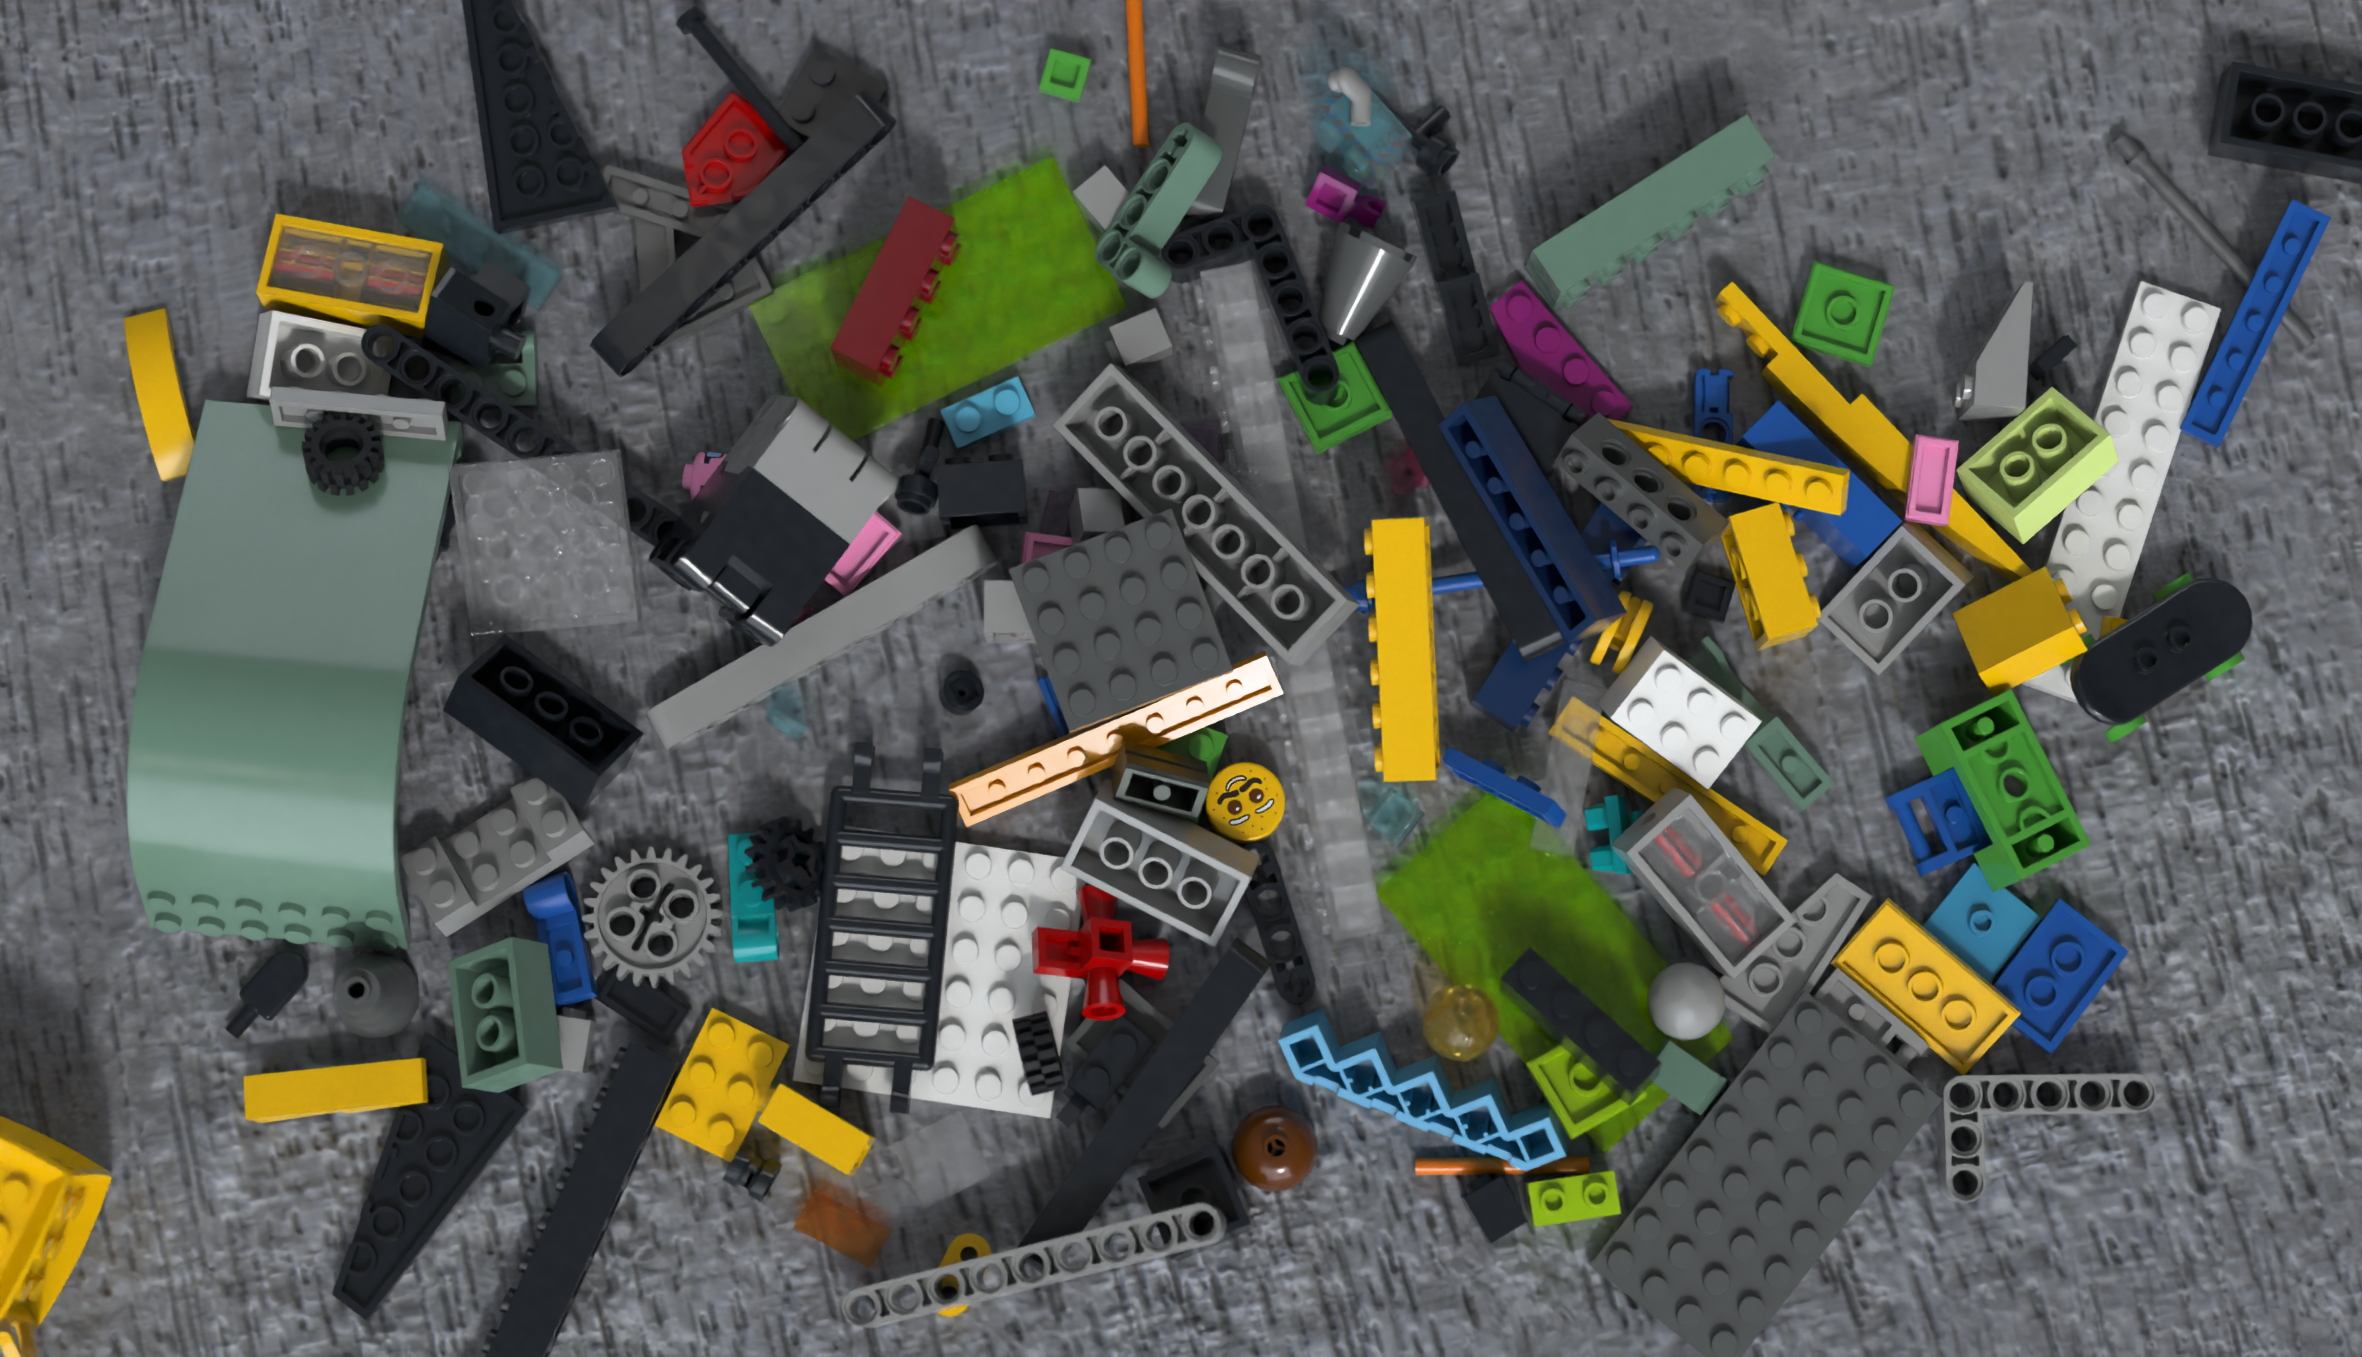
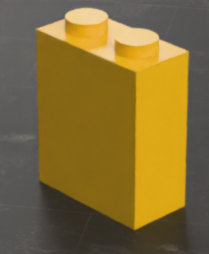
M2046 566L1952 613L1978 674L1993 697L2088 651L2081 637V634L2088 630L2078 610L2074 608L2069 611L2067 606L2068 603L2074 600L2064 580L2060 578L2054 581Z
M781 1083L777 1089L769 1087L756 1108L757 1111L762 1113L757 1122L849 1176H855L876 1140L872 1135Z

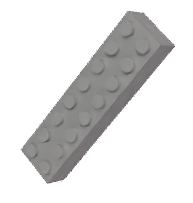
M1110 363L1053 425L1144 518L1172 508L1195 570L1287 663L1301 667L1360 605L1127 370Z

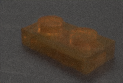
M817 1189L813 1190L794 1226L795 1229L870 1269L892 1229Z

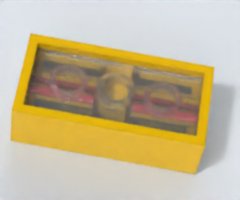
M276 213L256 293L264 309L268 311L274 310L368 329L375 325H386L402 335L423 338L430 295L447 273L450 260L443 243Z

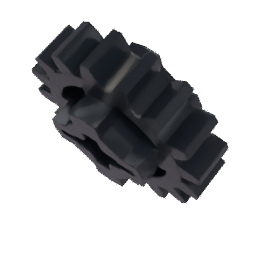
M783 816L777 820H771L758 827L759 831L749 836L754 846L745 849L744 852L748 857L752 858V864L745 866L747 872L754 873L756 879L751 883L752 888L761 886L764 890L761 899L765 902L773 898L776 910L787 907L789 912H794L817 903V897L821 894L824 856H821L820 850L824 847V842L818 841L815 843L812 839L815 830L811 827L803 831L800 819L789 822L787 816Z

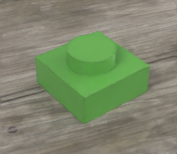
M1051 48L1039 86V92L1080 103L1090 71L1091 59Z

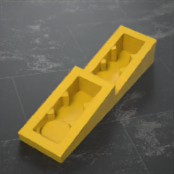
M424 1058L243 1076L245 1119L259 1123L335 1112L350 1114L428 1102L426 1059Z

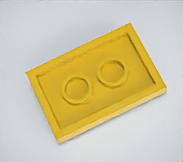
M712 1008L654 1125L732 1162L759 1113L756 1108L767 1089L772 1086L791 1045Z

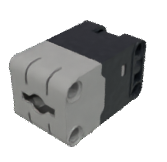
M776 393L769 397L760 407L752 423L686 510L683 511L670 531L656 544L648 560L686 590L702 591L721 606L718 613L719 616L755 643L759 642L772 647L785 636L796 616L878 507L892 494L899 478L834 425L829 424L824 417L799 397L794 398Z

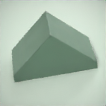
M1667 1038L1664 1039L1654 1054L1662 1064L1659 1076L1653 1083L1702 1116L1706 1115L1730 1082Z

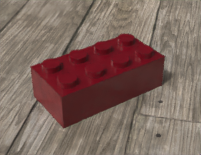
M908 196L830 347L836 365L880 387L883 386L887 377L892 380L895 378L904 359L900 352L905 341L913 342L921 328L923 319L919 316L926 302L932 304L935 301L942 286V281L938 279L944 266L951 267L960 252L962 244L958 243L960 234L957 231L955 218Z

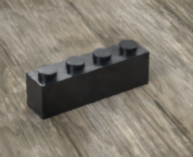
M1531 947L1500 977V992L1627 1105L1631 1106L1659 1076L1662 1063Z

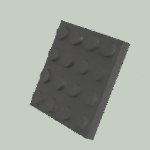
M1172 508L1008 569L1070 733L1233 672V667Z

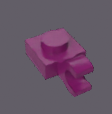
M1324 165L1305 206L1338 223L1344 222L1349 215L1364 226L1374 228L1387 203L1372 195H1359L1358 192L1362 183Z

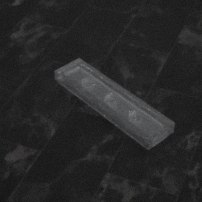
M1567 679L1563 680L1540 793L1555 800L1567 816L1560 828H1555L1535 817L1529 849L1567 857L1573 856L1602 708L1598 705V702L1606 693L1605 687Z

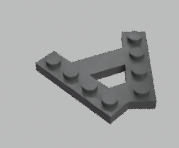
M606 164L603 172V177L620 209L612 213L634 219L640 294L677 261L675 232L699 240L737 205L724 203L690 207L688 189L609 164ZM756 257L647 358L774 295Z

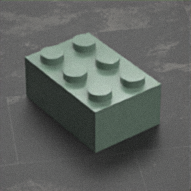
M510 937L448 961L462 1087L500 1093L563 1069L548 944Z

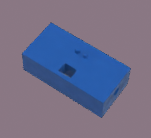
M1779 400L1736 444V446L1849 469ZM1851 470L1847 507L1840 516L1780 503L1784 509L1789 508L1794 513L1792 516L1796 521L1802 520L1852 570L1902 522Z

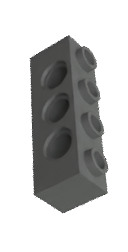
M1599 412L1571 434L1554 461L1653 546H1656L1661 553L1684 572L1713 547L1729 523L1728 520Z

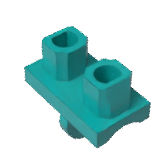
M1619 795L1606 796L1605 802L1586 807L1584 810L1588 831L1609 829L1610 844L1630 827L1626 797H1619ZM1643 811L1630 812L1631 824L1643 815ZM1610 845L1590 848L1592 870L1614 872V874L1622 876L1634 874Z

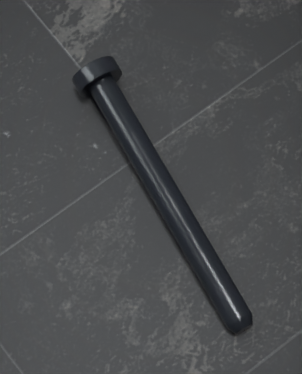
M698 6L687 10L678 19L676 26L684 35L691 33L787 150L793 154L804 142L705 25L706 15Z

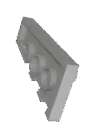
M1834 873L1790 913L1796 922L1734 979L1723 975L1719 979L1725 992V1007L1768 1035L1802 991L1810 994L1873 896L1838 873Z

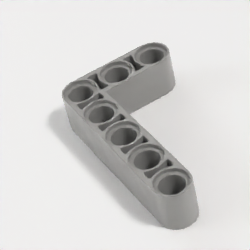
M2137 1073L1962 1075L1947 1078L1940 1083L1936 1092L1943 1099L1936 1108L1938 1182L1940 1191L1945 1198L1957 1203L1975 1201L1983 1194L1986 1185L1984 1115L2140 1113L2147 1111L2153 1106L2157 1096L2156 1087L2150 1078ZM2043 1082L2049 1084L2055 1092V1099L2048 1107L2040 1104L2036 1095L2038 1087ZM2086 1082L2093 1084L2098 1091V1099L2092 1106L2086 1105L2080 1097L2081 1087ZM2129 1082L2137 1084L2141 1090V1099L2135 1106L2127 1103L2124 1098V1088ZM1956 1083L1963 1085L1969 1094L1968 1102L1962 1108L1953 1105L1949 1096L1951 1088ZM1999 1083L2007 1085L2012 1093L2011 1102L2006 1107L1999 1106L1993 1098V1091ZM1958 1127L1964 1128L1970 1136V1144L1963 1152L1955 1149L1951 1142V1135ZM1959 1171L1966 1172L1971 1178V1189L1965 1195L1958 1194L1953 1188V1177Z

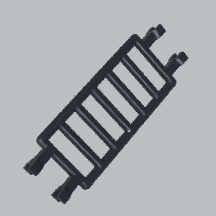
M856 742L852 786L837 785L833 787L830 793L805 1056L809 1061L825 1063L820 1106L840 1108L844 1064L894 1069L889 1112L909 1114L913 1070L930 1071L935 1064L960 804L956 796L940 794L944 759L942 749H924L921 792L871 788L876 747L873 746V743ZM847 803L941 811L939 837L844 829ZM849 846L937 854L935 880L840 872L842 847ZM838 889L933 897L931 923L836 915ZM834 932L929 940L927 966L832 958ZM830 975L925 984L923 1009L829 1002L827 999ZM825 1019L921 1027L918 1053L823 1045Z

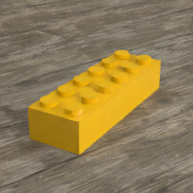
M1429 516L1372 520V528L1364 530L1366 555H1373L1374 571L1367 572L1366 586L1367 597L1375 598L1376 614H1372L1368 618L1370 642H1377L1378 657H1374L1370 662L1372 685H1379L1380 700H1376V703H1373L1372 706L1374 729L1381 728L1382 743H1378L1374 750L1376 772H1383L1384 782L1436 780L1441 774Z

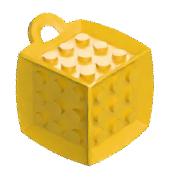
M0 1116V1346L5 1357H38L34 1331L39 1328L72 1273L97 1220L112 1176L110 1171L75 1150L38 1131ZM11 1325L14 1326L16 1329L20 1347L13 1334Z

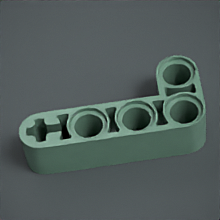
M1185 122L1176 126L1099 240L1095 250V259L1098 264L1118 280L1149 298H1156L1163 294L1171 281L1172 270L1158 255L1218 166L1223 153L1220 142L1190 123Z

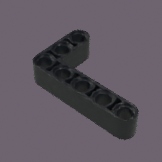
M1266 205L1251 206L1176 233L1169 238L1161 250L1162 260L1170 266L1172 270L1171 280L1175 283H1189L1250 261L1304 397L1315 405H1326L1335 400L1340 389L1339 368L1275 210ZM1258 224L1267 225L1272 229L1263 236L1254 235L1250 231L1252 227ZM1220 238L1227 239L1232 243L1225 250H1216L1210 245L1213 241ZM1182 252L1192 257L1188 263L1182 265L1175 264L1170 260L1175 254ZM1274 261L1282 262L1286 265L1284 271L1275 274L1268 272L1265 267ZM1286 299H1296L1302 304L1295 311H1286L1279 306ZM1303 336L1311 337L1317 342L1310 349H1301L1295 345V341ZM1317 374H1324L1330 377L1332 381L1325 387H1316L1309 380Z

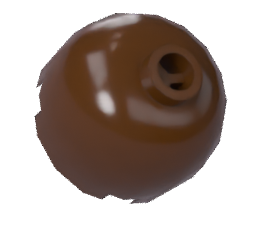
M1283 1105L1264 1106L1250 1112L1238 1124L1232 1139V1158L1238 1173L1250 1185L1264 1191H1286L1299 1185L1312 1172L1318 1157L1317 1137L1311 1124L1298 1111ZM1274 1139L1280 1140L1284 1146H1277ZM1269 1142L1271 1143V1145H1272V1147H1273V1149L1271 1150L1270 1153L1268 1152V1149H1267V1146H1268V1143H1269ZM1277 1150L1283 1151L1280 1156H1274Z

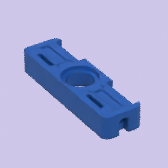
M1699 369L1693 376V437L1701 438L1702 428L1713 424L1722 429L1724 433L1723 443L1733 445V413H1729L1730 382H1727V380H1731L1734 376L1731 370L1720 369L1718 372H1710V369ZM1691 484V490L1705 502L1725 503L1732 496V493H1726L1728 491Z

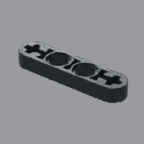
M1252 842L1243 846V849L1249 852L1256 850L1259 856L1266 855L1268 862L1262 866L1265 879L1274 875L1276 883H1265L1254 890H1251L1248 884L1245 894L1265 956L1272 962L1269 968L1279 996L1286 1003L1293 1005L1303 1004L1314 994L1316 987L1315 977L1275 855L1266 844ZM1255 871L1250 882L1258 881ZM1264 891L1276 892L1281 898V909L1274 915H1265L1257 907V898ZM1284 931L1293 936L1295 948L1287 956H1278L1270 948V940L1274 934ZM1298 956L1301 957L1303 965H1295L1294 968L1299 979L1306 978L1308 981V985L1302 989L1303 996L1296 997L1293 991H1285L1284 985L1290 981L1287 968L1279 973L1276 964L1289 963Z

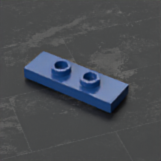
M1449 747L1442 758L1443 763L1456 777L1555 828H1560L1567 816L1555 800L1539 793L1541 787L1521 775L1518 776L1517 780L1506 776V769L1488 758H1484L1482 762H1479Z

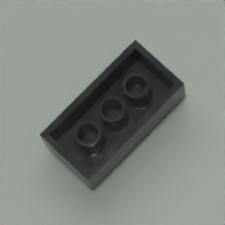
M2233 61L2220 75L2207 155L2362 184V85Z
M506 634L498 639L458 676L443 708V711L582 810L627 767L644 734Z

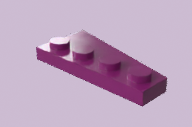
M1522 280L1490 306L1488 311L1519 368L1591 415L1588 420L1599 412L1606 419L1619 421L1632 410L1633 406Z

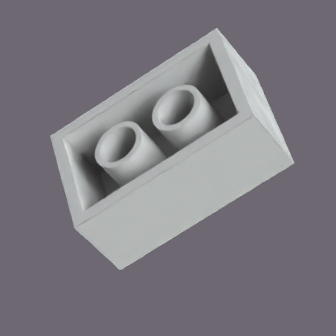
M1652 636L1647 639L1598 702V705L1610 719L1707 789L1710 788L1762 722L1746 705Z

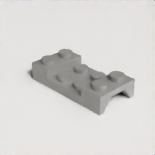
M534 775L529 776L510 788L514 796L513 798L445 841L441 842L434 836L399 858L434 924L446 937L595 844L575 815L567 799Z

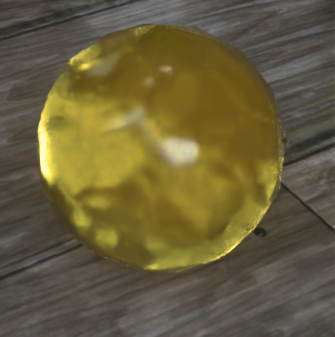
M1466 984L1449 985L1436 992L1425 1006L1422 1018L1423 1033L1429 1045L1437 1054L1455 1061H1469L1486 1053L1496 1040L1500 1026L1498 1010L1490 997L1483 990Z

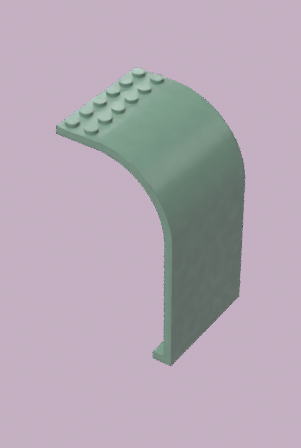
M205 400L144 644L130 728L127 770L129 847L135 880L151 928H157L168 933H175L179 930L196 931L213 937L230 934L242 935L251 940H263L265 938L286 939L295 944H306L309 941L329 943L339 948H348L352 945L367 946L384 952H390L395 949L409 950L411 930L401 889L397 851L400 758L412 674L456 462L461 461L465 450L461 422L448 421L449 428L446 441L380 435L385 461H383V472H378L379 479L375 484L367 480L368 489L363 492L359 486L353 487L355 495L347 496L346 490L340 489L339 496L331 494L330 486L323 492L318 489L317 483L313 485L309 479L302 452V441H305L304 434L308 428L274 426L270 405ZM340 447L331 451L327 455V459L336 462L348 461L357 456L360 450L354 447Z

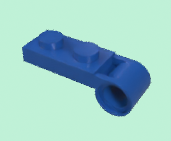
M563 872L535 881L523 889V896L527 910L536 923L539 942L548 944L555 1007L560 1008L598 997L588 945L584 937L585 930L577 893L570 875L567 872Z

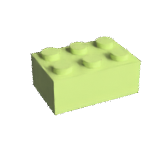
M2051 387L1956 470L1966 496L2018 541L2024 544L2118 463L2119 459L2111 435L2055 388Z

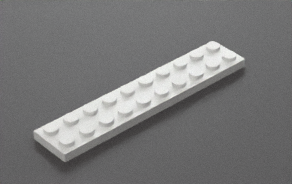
M2140 281L2136 286L2092 418L2093 421L2111 435L2119 462L2061 511L2043 566H2046L2054 581L2060 578L2064 580L2074 600L2067 604L2069 611L2074 608L2078 610L2088 630L2082 633L2081 637L2084 638L2092 634L2095 641L2100 636L2102 617L2112 616L2120 618L2179 439L2180 427L2187 414L2221 308ZM2074 660L2062 667L2058 665L2021 683L2078 704L2072 692L2070 681L2071 665Z

